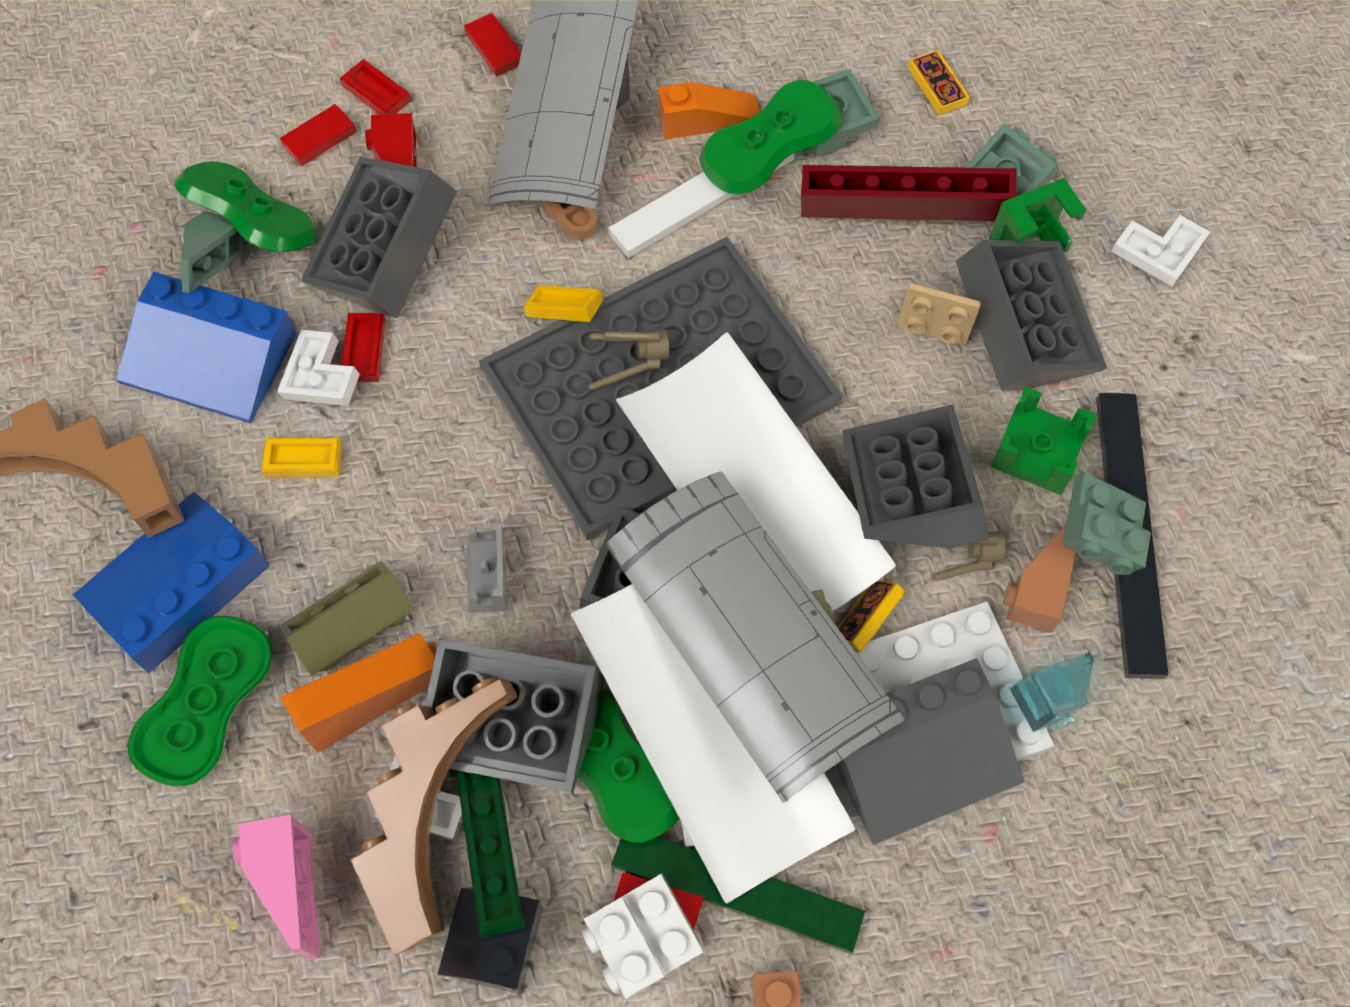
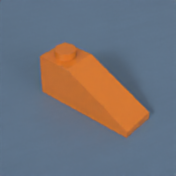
M694 82L658 87V115L664 140L717 132L724 127L744 122L760 112L756 95L753 93Z

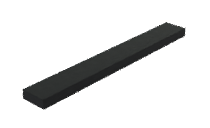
M1099 393L1096 398L1104 482L1146 502L1142 528L1151 532L1145 568L1133 571L1129 575L1114 573L1125 678L1165 679L1169 674L1136 394Z

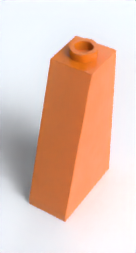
M419 633L293 690L280 698L300 734L319 753L429 687L437 645L434 641L427 645Z

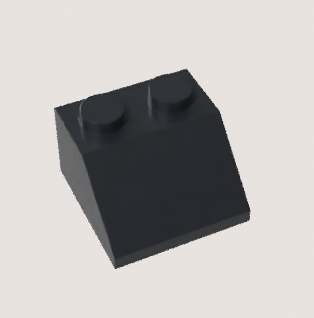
M461 888L437 975L522 995L543 911L540 901L520 896L525 928L481 938L478 929L473 889Z

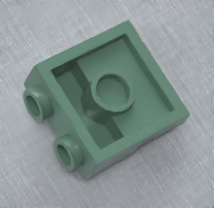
M851 69L813 81V83L818 84L831 94L838 103L842 113L841 125L837 132L826 142L808 148L812 149L815 157L846 147L849 137L878 127L880 118Z
M1005 123L965 166L966 168H1016V196L1047 185L1057 174V164L1055 163L1057 160L1051 152L1043 147L1038 150L1029 143L1030 138L1025 132L1017 127L1011 129Z
M1086 472L1075 476L1062 545L1076 551L1077 555L1084 559L1095 560L1108 566V569L1116 574L1129 575L1133 571L1145 568L1151 532L1142 528L1146 502Z

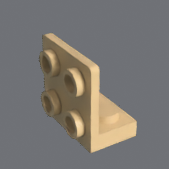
M909 283L897 327L906 329L913 334H925L940 338L949 344L958 343L966 346L981 303L969 298Z

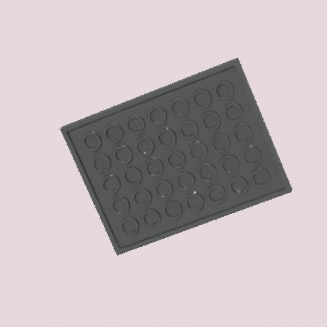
M728 237L605 297L590 322L559 320L478 361L480 369L586 541L610 528L618 507L639 513L677 491L616 399L644 389L672 374L704 352L726 332L735 341L796 427L842 402V394ZM666 330L669 342V359L660 360V369L646 370L592 391L589 390L588 385L590 383L646 362L645 358H638L636 342L591 340L589 338L591 333H604L606 331L643 333Z

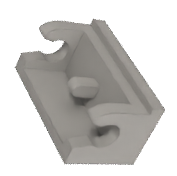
M491 523L490 532L487 533L477 532V527L471 526L468 530L469 538H467L468 612L507 611L506 537L502 523Z

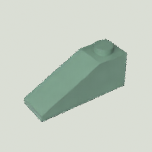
M204 211L186 223L182 251V292L190 294L243 254V237L232 223L223 216Z

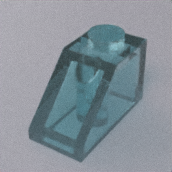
M1090 652L1034 671L1010 688L1033 732L1046 727H1050L1052 732L1058 731L1072 724L1074 719L1071 715L1086 706L1094 661Z

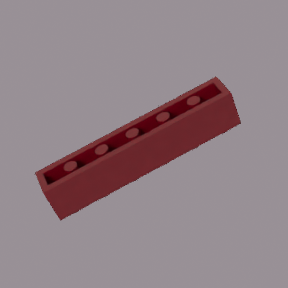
M803 165L801 217L996 221L1002 202L1016 197V168Z

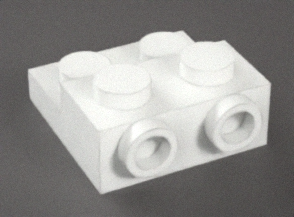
M662 873L584 918L588 927L582 930V934L589 949L594 954L601 951L608 964V967L603 969V974L609 987L614 993L622 991L626 999L704 952L700 941Z

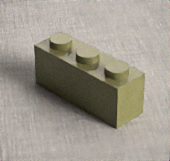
M380 561L287 620L279 628L312 676L318 671L324 672L334 667L338 663L339 658L352 649L356 650L366 646L371 642L373 636L384 628L394 627L406 618L407 613L412 611L414 607L392 572Z

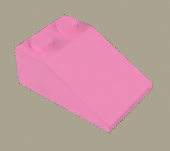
M292 815L238 824L239 837L233 840L235 862L241 865L242 871L291 950L310 960L320 959L310 831Z

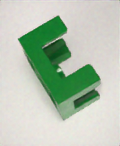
M1062 178L1002 202L989 240H1017L1021 244L1040 236L1042 241H1060L1063 252H1067L1072 240L1058 220L1064 208L1069 217L1072 219L1076 218L1079 221L1083 219L1086 208L1066 179Z
M1025 387L1015 406L991 467L1061 495L1074 474L1078 463L1076 462L1078 453L1093 425L1096 414L1079 408L1071 421L1036 408L1042 394Z

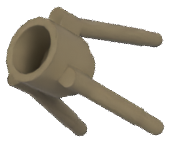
M666 330L643 333L619 331L591 333L589 335L591 340L636 342L638 358H645L646 362L590 383L588 388L592 391L646 370L660 369V360L669 359V342Z
M988 531L989 540L968 544L969 557L976 558L977 562L935 573L933 579L938 581L977 570H991L992 562H1002L1005 557L1006 544L1003 532Z

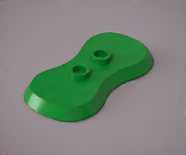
M808 80L790 82L781 87L758 114L744 122L724 127L715 132L704 143L700 151L699 160L701 168L708 179L724 192L729 194L751 192L762 186L770 178L778 165L790 155L818 146L829 140L841 125V109L831 94L818 84Z
M218 161L198 163L186 168L174 180L176 190L184 198L223 216L232 223L245 240L259 248L272 252H291L305 248L317 239L316 229L311 218L306 213L267 195L253 183L244 171L233 165Z
M224 615L207 618L189 632L182 644L176 674L165 694L142 714L130 733L128 755L131 763L140 773L164 785L183 787L197 783L213 770L223 750L225 732L230 716L239 702L260 684L271 666L272 645L268 636L261 629L240 618Z
M603 688L599 712L578 779L592 793L601 819L610 832L622 840L632 843H643L666 832L680 818L613 693Z

